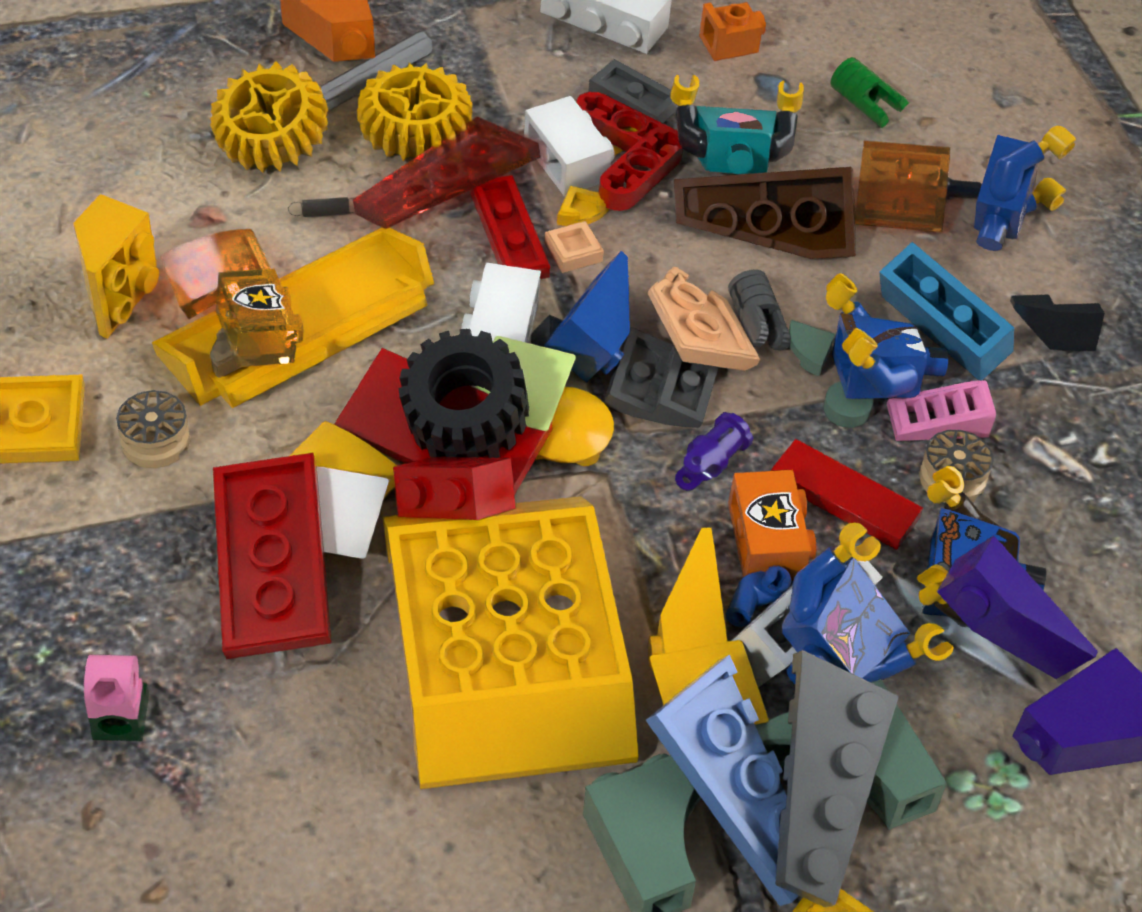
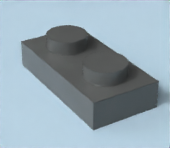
M615 59L589 80L588 92L605 94L661 123H664L676 112V108L679 107V105L671 100V89Z

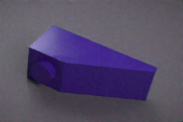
M994 535L957 558L937 591L973 632L1055 679L1097 656L1098 651Z

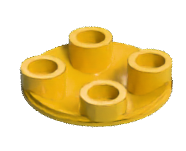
M565 387L552 419L553 429L536 459H547L558 463H576L581 466L595 464L600 458V453L611 441L614 431L613 417L605 403L590 392L578 388Z

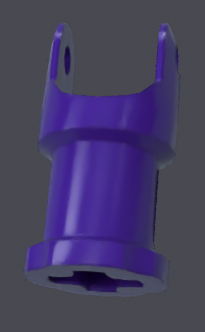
M723 412L715 419L714 428L706 435H698L688 444L687 453L683 461L684 466L675 475V482L678 487L690 491L703 481L717 477L727 468L730 457L738 450L745 451L752 444L753 435L748 424L735 413ZM683 478H688L690 483H685Z

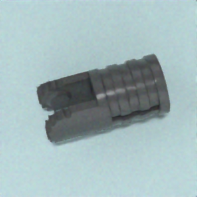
M756 269L747 270L736 275L730 281L728 291L743 329L753 347H762L767 340L769 341L768 345L773 350L781 351L789 348L791 337L767 275L763 271Z

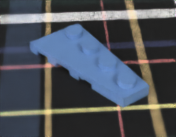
M729 654L718 660L647 718L646 722L779 906L792 903L799 896L775 885L781 810L786 809L787 799L779 778V773L783 771L774 751L767 753L754 724L759 718L750 698L743 700L732 676L738 672Z

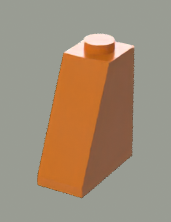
M280 0L282 24L333 62L375 58L373 17L367 0Z

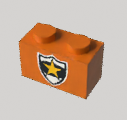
M793 470L734 473L728 505L743 577L758 571L766 572L771 566H781L788 571L791 581H794L796 574L808 564L809 560H814L816 557L815 533L812 529H806L804 520L807 515L805 491L803 489L797 490Z

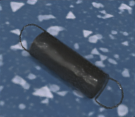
M348 197L302 200L301 215L303 217L345 215L356 212H350L348 201L350 199Z

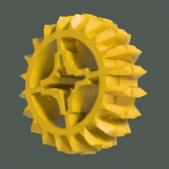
M277 61L269 69H265L258 63L257 70L250 73L242 68L241 78L238 80L228 78V89H218L217 101L211 103L212 117L210 118V126L213 134L216 135L215 140L218 147L226 153L232 163L239 161L246 170L256 164L257 169L264 173L269 165H274L281 172L283 163L288 161L297 166L298 156L303 154L312 157V145L322 144V132L328 130V106L321 87L316 81H312L307 71L299 73L293 64L283 70Z
M409 62L407 68H399L396 65H392L389 73L378 71L376 79H367L366 87L360 90L358 98L357 121L360 123L364 140H369L372 143L373 150L383 149L386 157L399 154L402 161H405L408 157H417L421 162L424 156L430 155L438 160L441 151L452 153L455 145L463 144L464 138L469 133L472 125L473 104L466 90V84L459 83L456 74L445 75L443 67L431 70L427 63L422 67H413Z

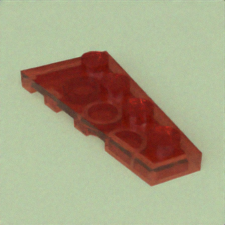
M477 116L465 124V131H455V140L444 138L441 140L440 146H432L354 198L352 201L355 214L387 229L541 158L539 143Z

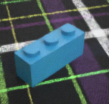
M913 242L879 271L882 297L939 347L947 349L948 354L979 381H982L1013 352L1014 327Z

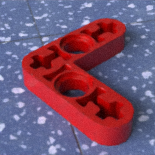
M586 92L579 95L576 99L579 107L589 113L593 125L603 137H607L612 145L626 151L625 154L603 172L600 177L598 192L606 204V208L615 211L628 210L638 203L682 160L683 148L678 140V131L599 92ZM620 127H632L638 131L629 132L620 129ZM632 166H645L650 168L651 170L640 171L634 169Z

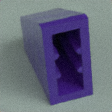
M1115 648L1026 707L1012 736L1018 742L1022 752L1030 760L1037 762L1049 775L1142 761V673Z

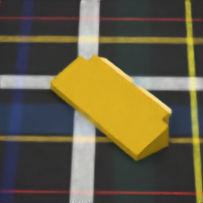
M383 226L269 283L275 284L277 293L283 295L281 304L285 309L257 310L247 308L233 301L153 341L152 345L159 359L200 406L222 396L230 407L234 408L428 306L424 289L435 283L424 243L390 227ZM233 321L258 346L260 358L226 376L218 378L212 368L210 351L217 340L216 334L218 331Z

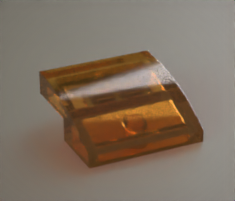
M864 140L855 215L856 225L942 232L951 147Z
M251 228L235 229L207 235L180 245L160 256L179 307L188 319L195 317L228 296L233 298L243 288L264 284L279 285L257 236ZM235 302V304L237 305L238 308H240V307L242 306V305H240V304H238V303Z

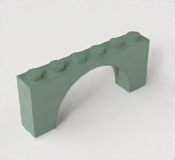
M881 679L872 682L888 691ZM897 704L867 799V804L879 815L889 830L936 812L947 782ZM789 712L771 718L767 723L755 725L767 753L774 751L781 767L785 766V757L790 755L792 724H788ZM668 754L655 755L645 761L642 766L620 774L617 772L606 773L585 787L583 816L631 912H652L653 904L664 912H681L691 908L696 879L686 855L684 826L689 815L702 798L672 756Z

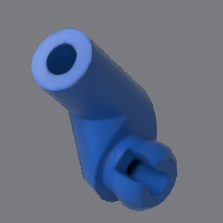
M771 566L766 572L758 571L744 576L739 582L725 613L727 620L738 627L748 625L757 607L773 603L791 586V576L788 571L781 566Z

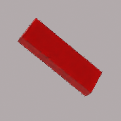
M513 175L470 182V194L497 263L499 265L541 271L540 279L550 278V264Z
M796 438L771 469V471L793 470L797 490L803 489L805 491L807 501L847 523L863 525L867 529V534L874 536L896 550L918 522L923 511V507Z

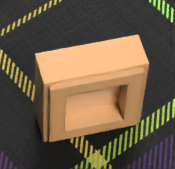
M586 221L545 232L544 244L562 273L603 262L604 250Z

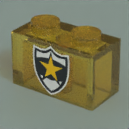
M275 269L218 272L216 313L237 367L294 363L296 343H302L303 322L299 314H294L291 308L290 291L288 287H282Z

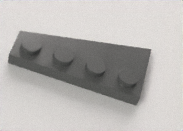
M801 650L793 654L792 674H796L794 699L789 701L788 724H792L790 755L785 757L784 780H788L786 809L781 810L775 885L826 908L836 905L899 696Z

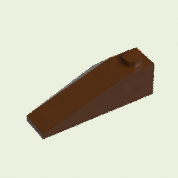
M852 167L674 179L677 224L808 259L856 256L855 193Z

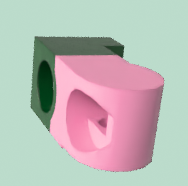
M89 655L84 676V698L92 740L143 741L149 690L147 683H142V679L139 678L137 656ZM117 718L129 724L121 726L105 723V719Z

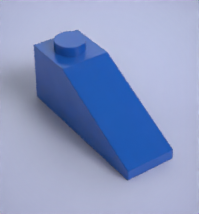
M620 251L594 278L544 344L546 348L574 354L576 359L571 370L586 383L599 370L607 375L624 356V353L619 348L630 333L628 256Z

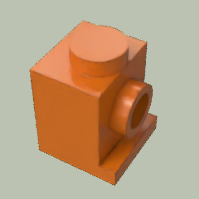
M711 2L703 4L699 36L714 61L759 53L761 36L766 31V22L761 11L753 12L748 2L714 8Z

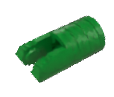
M854 57L842 62L832 75L831 87L881 128L887 125L890 120L886 112L876 104L880 99L899 112L909 104L904 96Z

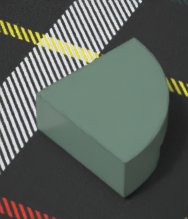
M791 320L789 326L791 344H789V348L792 349L793 353L800 360V366L816 376H820L832 348L835 334Z

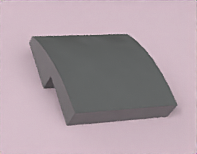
M630 327V333L620 349L624 356L614 368L603 401L605 405L618 412L644 420L672 426L699 428L705 417L718 367L683 362L674 345Z

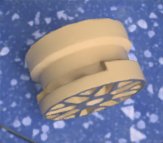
M145 391L128 398L119 407L116 421L123 454L130 462L146 468L165 467L180 460L179 454L183 450H188L190 434L185 406L178 397L165 391ZM150 397H156L157 404H149ZM175 402L171 407L167 406L170 403ZM134 403L139 408L134 409L130 404Z
M963 430L939 432L928 441L919 471L920 481L927 492L928 487L936 482L933 480V473L946 466H953L963 477L964 489L962 492L972 502H975L976 497L984 493L994 462L992 450L984 440L973 433ZM963 437V444L956 443V438ZM975 446H981V448H979L976 451L972 449Z

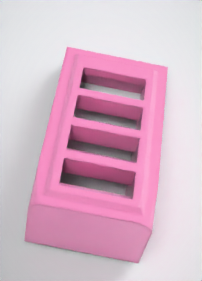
M986 380L921 391L914 398H888L887 408L896 441L930 440L935 434L946 430H963L973 433L979 438L989 437L996 418L995 407ZM934 411L936 418L930 419L928 412ZM949 411H955V414L950 415ZM908 412H915L918 422L910 423Z

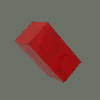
M430 457L393 467L398 517L479 520L515 509L511 458Z

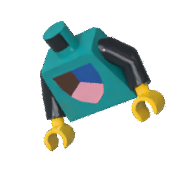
M679 75L675 76L670 97L675 104L679 105L676 108L678 140L685 151L698 157L705 170L738 175L767 173L770 162H776L792 151L798 115L794 112L801 109L803 102L804 86L801 82L799 83V91L795 94L784 92L785 80L779 83L777 106L781 111L777 113V111L694 106L692 104L695 101L700 83L698 77L692 75L690 88H686L679 83Z

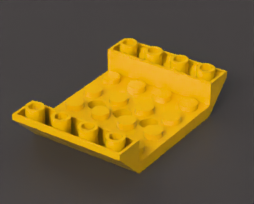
M582 496L515 503V509L479 520L398 517V515L383 517L388 564L391 563L413 715V743L420 789L638 762L633 680L595 509L590 502ZM561 595L569 598L573 605L565 610H557L550 607L546 600L552 596ZM502 601H510L517 604L521 610L514 615L504 616L498 614L493 609V606ZM458 607L466 611L468 615L461 621L450 622L443 619L439 614L446 608Z

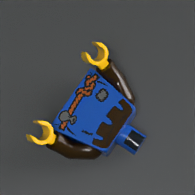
M946 466L933 473L932 477L936 482L930 485L927 490V496L930 501L937 504L945 501L944 508L940 509L931 535L927 569L917 576L918 582L925 585V588L920 590L918 595L920 602L923 604L922 614L948 616L961 627H968L937 593L940 585L957 558L993 535L1018 562L1020 537L1016 532L1002 528L981 513L967 495L962 492L964 480L961 473L953 466ZM1019 563L1044 590L1046 568Z

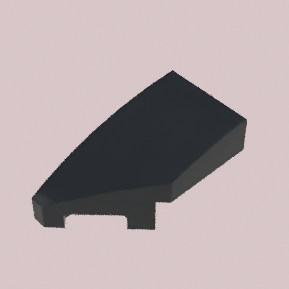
M1049 294L1011 296L1010 302L1015 311L1049 349L1096 351L1105 314L1099 303L1054 304Z

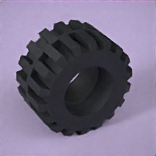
M460 329L459 335L450 336V332L445 331L439 333L440 340L433 343L430 339H427L420 344L421 354L412 352L408 357L409 369H402L399 378L402 385L399 388V397L415 442L422 450L427 448L430 457H443L445 455L446 457L488 456L489 458H499V449L501 447L510 450L516 444L514 433L523 434L526 427L525 417L529 416L525 379L515 352L509 353L508 344L503 340L498 339L493 343L491 333L480 331L478 336H472L471 329ZM462 386H479L490 391L484 401L470 409L452 410L440 405L442 399L449 392Z

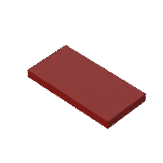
M381 348L334 425L352 433L379 452L405 464L430 458L428 449L422 450L415 442L399 397V388L402 387L399 379L402 369H409L407 358ZM462 386L449 392L442 399L440 405L452 410L470 409L484 401L489 394L471 386ZM552 422L547 431L526 426L522 435L514 433L516 444L510 450L505 447L499 449V458H511L514 495L553 429Z
M314 453L213 467L222 651L226 659L332 644L317 462Z

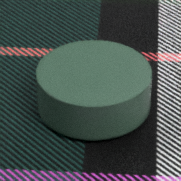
M840 381L831 385L827 390L823 405L824 413L836 425L847 428L858 427L868 420L873 406V398H846Z

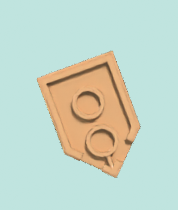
M677 267L671 268L660 282H656L649 289L647 294L683 362L743 371L758 365L760 361L759 355L727 299L713 290L709 295H706L697 286L686 282L689 275Z

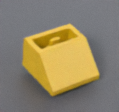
M99 194L73 224L86 290L100 336L108 339L120 324H124L129 319L133 308L143 296L154 290L159 279V269L156 263L154 236L151 231L149 213Z

